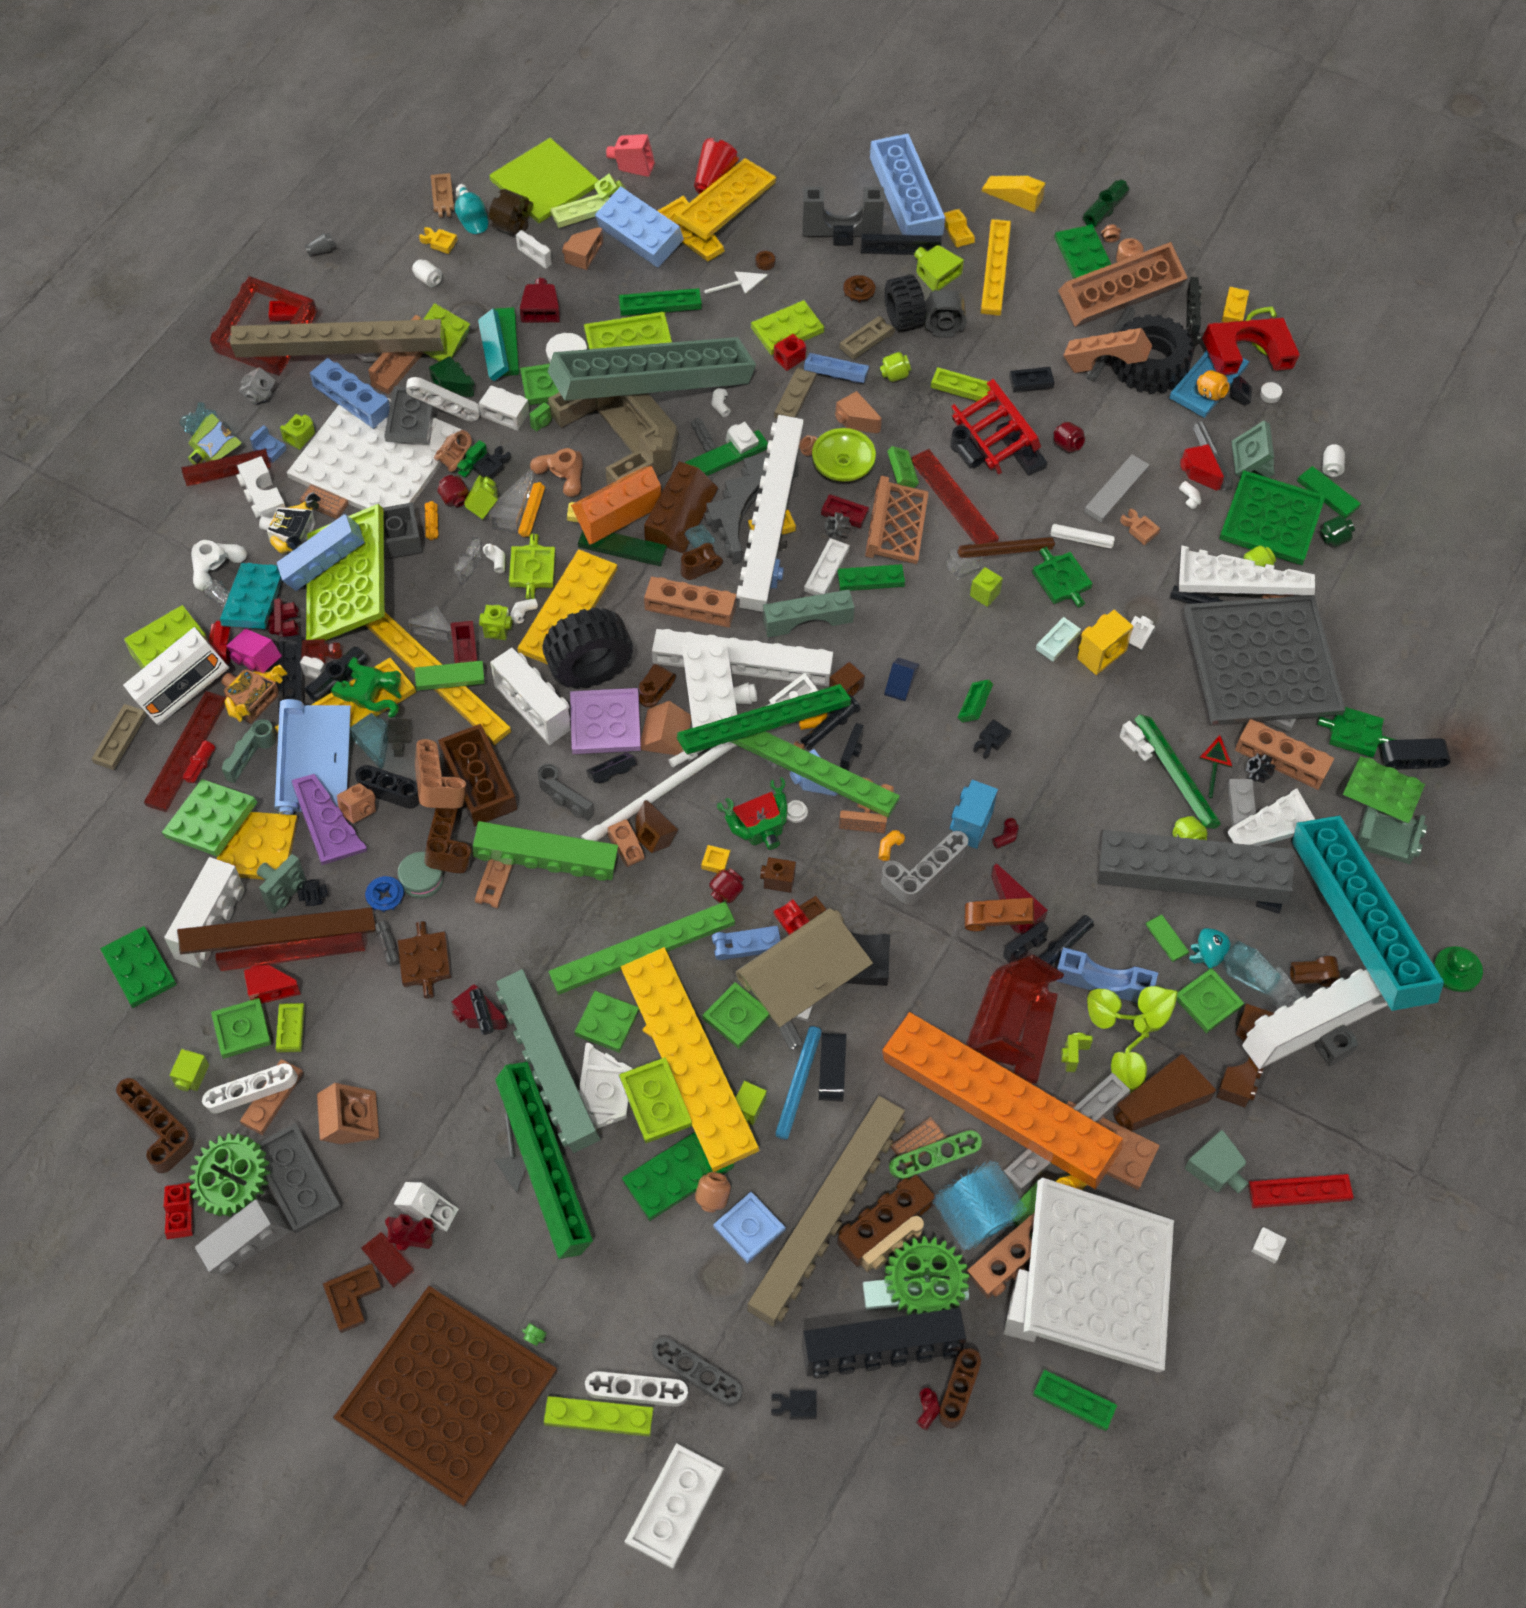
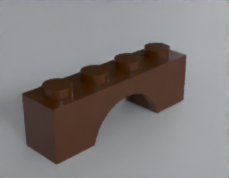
M1246 1004L1241 1013L1235 1034L1245 1042L1248 1038L1247 1033L1256 1026L1255 1022L1264 1015L1270 1017L1274 1013ZM1250 1056L1248 1061L1242 1065L1227 1067L1216 1098L1245 1108L1248 1101H1253L1258 1089V1087L1254 1086L1255 1079H1260L1263 1068L1259 1069Z

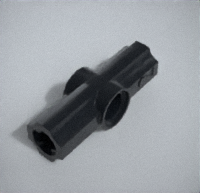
M354 646L340 659L328 662L325 666V671L304 688L310 699L317 702L332 692L331 689L336 682H348V678L353 672L348 667L349 662L354 657L363 666L368 662L364 652L359 647Z

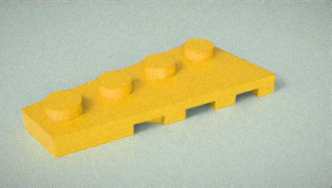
M684 196L659 209V213L680 226L684 238L682 243L706 261H710L725 252L723 245L714 234L705 240L674 221L675 214L689 203Z

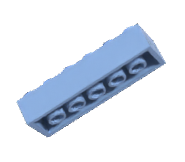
M909 134L871 141L870 160L881 186L884 187V193L902 235H943L945 216Z

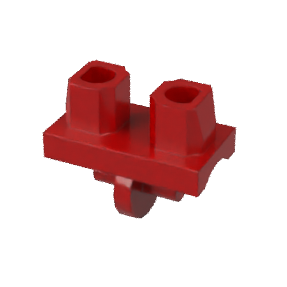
M794 899L773 911L774 916L789 935L809 922L805 913Z

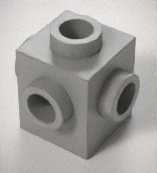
M259 367L243 377L241 380L242 386L238 392L254 405L261 401L265 402L271 396L272 392L270 390L276 380Z

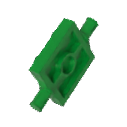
M1048 547L1042 548L1040 554L1045 561L1033 567L1032 573L1053 604L1071 598L1077 608L1084 606L1085 601L1080 596V593L1092 589L1093 583L1073 554L1068 552L1063 555L1053 556Z
M1345 707L1343 715H1336L1333 720L1320 716L1317 723L1319 726L1330 729V745L1372 758L1379 744L1389 740H1396L1395 738L1383 735L1382 725L1384 718Z

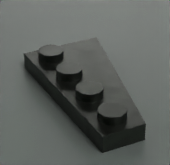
M1190 277L1187 289L1186 330L1193 340L1194 349L1196 345L1200 344L1201 332L1199 331L1201 327L1200 297L1202 286H1199V277Z

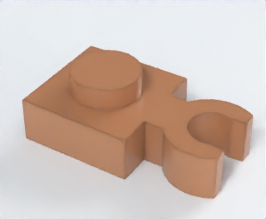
M1134 509L1129 510L1128 516L1131 518H1127L1125 515L1121 516V523L1124 526L1130 527L1129 533L1144 545L1160 532V528L1146 516L1140 519Z

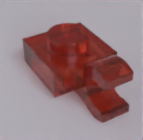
M325 639L302 640L301 660L304 656L318 658L322 662H326V657L340 659L343 656V650L340 649V643L326 644Z

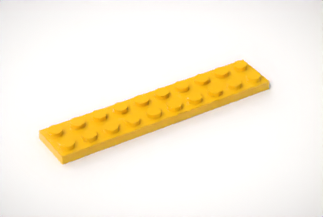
M665 947L621 966L624 977L661 1058L666 1057L692 1120L693 1129L713 1172L759 1152V1147Z

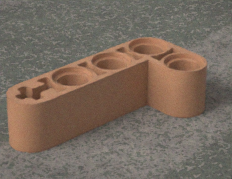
M429 739L419 740L416 744L415 772L420 804L429 808L462 807L464 804L466 782L456 777H442L437 743Z

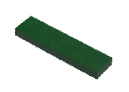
M582 530L578 541L579 548L660 567L667 551V545L617 533H611L589 545Z

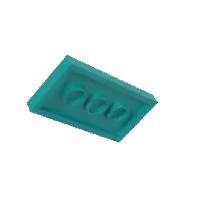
M240 564L220 617L221 626L266 629L274 606V599L277 598L282 583L278 565Z

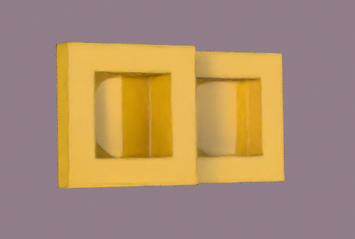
M960 209L943 213L945 216V229L956 248L975 243V236L968 228L967 218Z

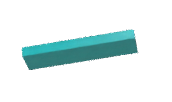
M491 309L478 319L488 375L491 380L495 381L505 374L509 367L498 312Z

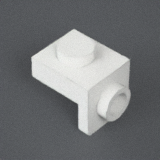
M746 422L739 425L735 424L727 431L726 442H732L740 454L752 449L759 443V440Z

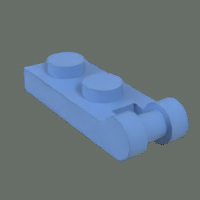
M778 926L732 933L718 932L712 935L713 944L716 945L714 952L717 960L759 955L781 941ZM732 943L733 948H727L725 944Z

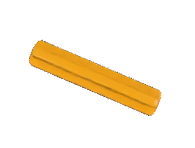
M541 482L533 484L518 529V534L523 538L530 536L545 490V486Z

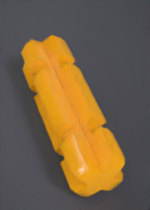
M433 501L425 503V537L431 541L438 538V506Z

